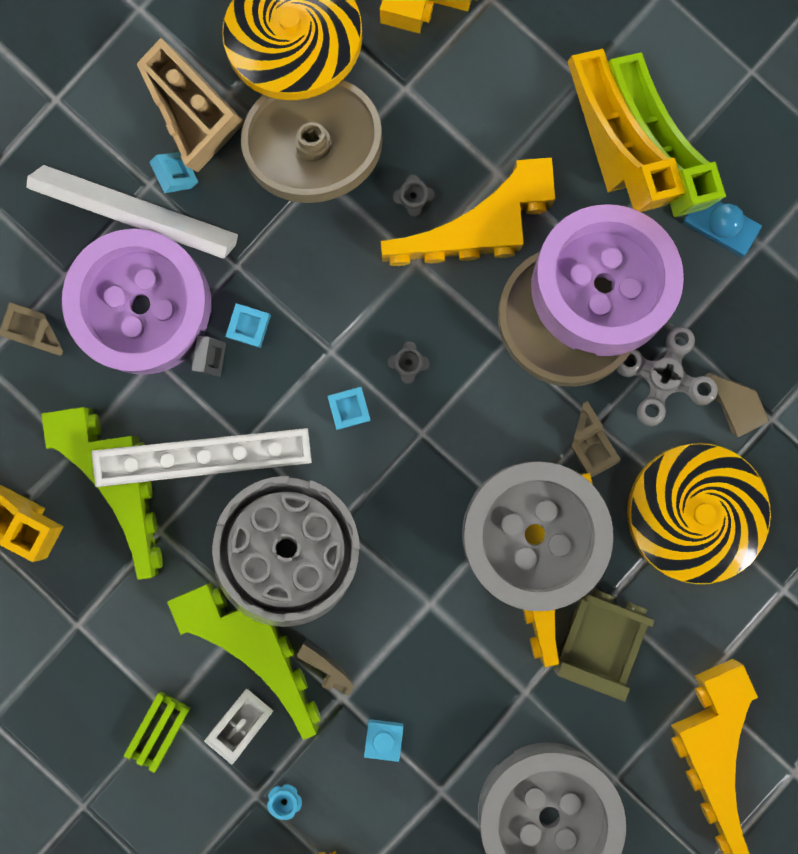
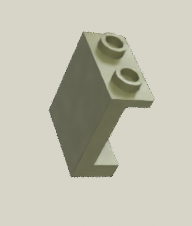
M594 589L592 594L587 593L579 599L558 654L559 665H554L553 670L559 677L625 702L630 690L626 685L646 629L648 626L653 627L655 620L646 616L648 609L628 601L625 607L612 603L614 596Z

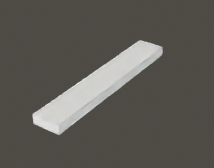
M46 165L41 166L27 176L26 187L30 190L133 227L162 234L175 242L211 255L225 258L236 246L238 234Z
M308 428L92 451L95 487L312 463Z

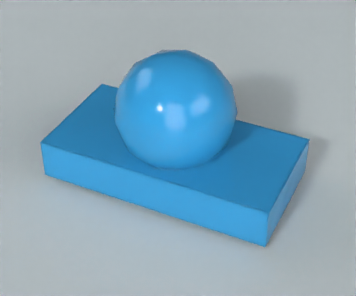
M720 201L705 210L687 214L682 222L685 226L741 258L747 254L762 228V225L743 215V211L737 205L724 204Z

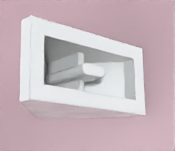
M246 689L212 729L204 742L232 765L272 714L273 710Z

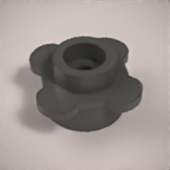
M410 175L406 178V182L402 185L401 189L394 192L393 200L396 204H402L408 209L410 216L417 217L421 215L424 205L434 200L435 194L433 189L427 188L418 176ZM412 193H416L417 198L412 199L410 195Z
M413 342L404 343L402 350L388 358V366L391 369H396L401 375L402 382L406 384L414 382L415 376L420 371L427 370L430 365L429 359L421 356L420 352L416 350V344ZM406 360H411L412 365L407 366L405 364Z

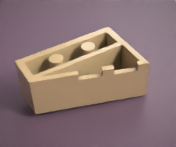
M160 38L140 59L137 66L155 104L159 107L167 123L166 127L170 135L173 136L178 146L184 165L199 172L243 126L244 120L171 45Z

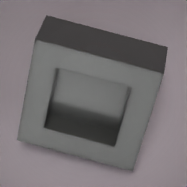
M197 336L196 345L191 355L193 362L192 371L221 377L226 342L211 337Z

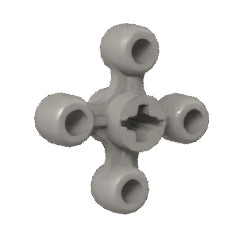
M675 327L669 332L665 342L666 354L660 360L649 361L643 358L641 353L635 349L627 357L634 360L635 366L627 367L622 363L616 369L624 377L640 376L648 382L650 393L637 408V418L645 426H657L663 421L666 414L665 400L672 393H684L689 396L693 403L701 406L710 404L717 396L718 387L713 379L705 376L690 377L683 370L682 359L692 350L695 343L694 334L686 327ZM681 337L685 340L686 345L680 346L676 344L674 339ZM664 370L671 372V379L667 384L660 382L662 377L660 374ZM704 386L708 390V395H700L697 387ZM653 407L657 411V416L653 418L647 416L645 409Z

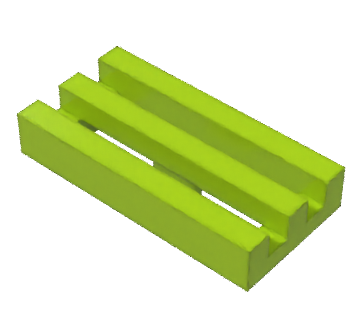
M160 691L127 748L124 757L128 759L133 758L140 766L145 765L149 767V771L155 773L191 708ZM162 702L166 703L167 707L143 751L136 750ZM175 708L180 713L157 755L152 759L148 755Z

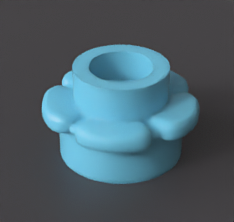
M292 785L275 786L268 794V811L277 819L289 820L294 817L295 812L301 809L302 798L297 794V789ZM286 799L288 803L283 805L281 800Z

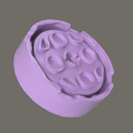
M620 205L590 206L565 217L547 236L533 270L531 279L532 299L536 312L544 326L556 339L574 350L577 348L595 353L596 356L620 355L633 351L648 342L671 318L682 295L684 283L683 265L678 249L671 237L649 216L635 209ZM597 277L611 280L612 291L609 293L599 292L594 286V280Z
M124 229L108 233L96 239L76 257L64 281L62 310L70 335L89 357L107 367L122 372L147 375L169 370L192 355L197 336H205L206 334L205 331L210 313H212V298L210 287L203 271L179 244L153 231ZM137 296H147L150 300V308L144 314H136L133 311V302Z

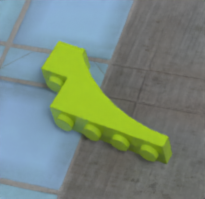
M642 52L610 59L608 63L620 93L639 126L668 158L675 157L685 193L670 203L674 218L705 210L725 198L726 194L716 162L710 163L679 131L657 93Z
M81 407L41 414L46 449H56L80 468L94 485L92 451L145 445L144 442L140 443V438L137 436L98 441L97 435L101 434V423L99 416L94 414L91 408ZM151 481L97 487L113 509L125 533L132 553L137 580L159 575L158 568H162L163 559L160 547H155L153 533H157L158 525L154 512H150L148 498H152L153 495Z
M213 581L167 601L180 635L187 632L223 648L240 659L260 676L278 696L292 717L303 740L317 734L318 722L321 721L320 712L314 701L309 703L304 689L308 688L304 674L300 668L295 670L290 659L294 655L291 643L286 635L281 637L277 626L255 621L237 609L226 613L224 607H227L225 595L220 587L215 588Z

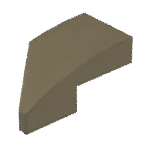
M9 302L0 328V336L62 356L64 351L45 314Z
M712 373L705 375L713 379L717 384L718 393L714 400L721 404L733 435L740 437L769 422L760 398L754 389Z
M587 401L582 406L572 450L585 473H590L592 478L619 463L621 459L602 430V423Z
M306 639L296 657L326 673L321 684L323 688L331 690L333 687L349 696L354 685L346 672L329 654Z

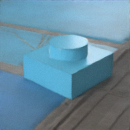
M180 152L159 154L150 161V165L164 193L192 189L198 183L193 170L184 165Z
M236 303L225 337L261 348L271 315Z
M362 387L327 396L336 430L371 421Z
M369 719L364 758L399 762L403 723Z

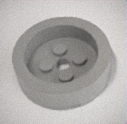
M525 462L496 472L476 490L464 515L462 543L471 570L480 583L493 596L519 609L549 611L576 602L590 592L599 582L611 558L613 526L605 501L586 478L562 465L549 462ZM531 524H539L545 531L543 540L537 545L529 544L525 539V530Z
M279 476L264 479L246 487L228 503L217 522L213 538L212 555L214 570L220 588L237 610L260 623L287 627L311 622L326 614L340 601L355 575L360 546L358 531L351 513L332 491L311 480L309 482L289 478V476ZM288 539L295 543L297 552L292 558H283L277 555L276 545L279 541Z
M550 742L521 747L492 769L480 793L478 824L486 854H622L626 838V816L621 798L601 767L591 757L574 747ZM546 807H553L558 810L559 817L553 823L545 825V823L539 820L540 812Z

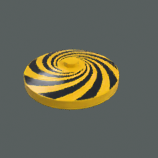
M232 0L223 22V43L235 73L253 90L262 95L280 100L308 99L332 89L352 70L362 46L361 16L355 0Z
M698 443L680 445L668 449L653 458L641 470L629 495L627 517L632 539L640 554L651 566L666 576L682 582L711 584L737 575L757 557L769 532L771 511L766 488L758 473L745 459L726 448Z

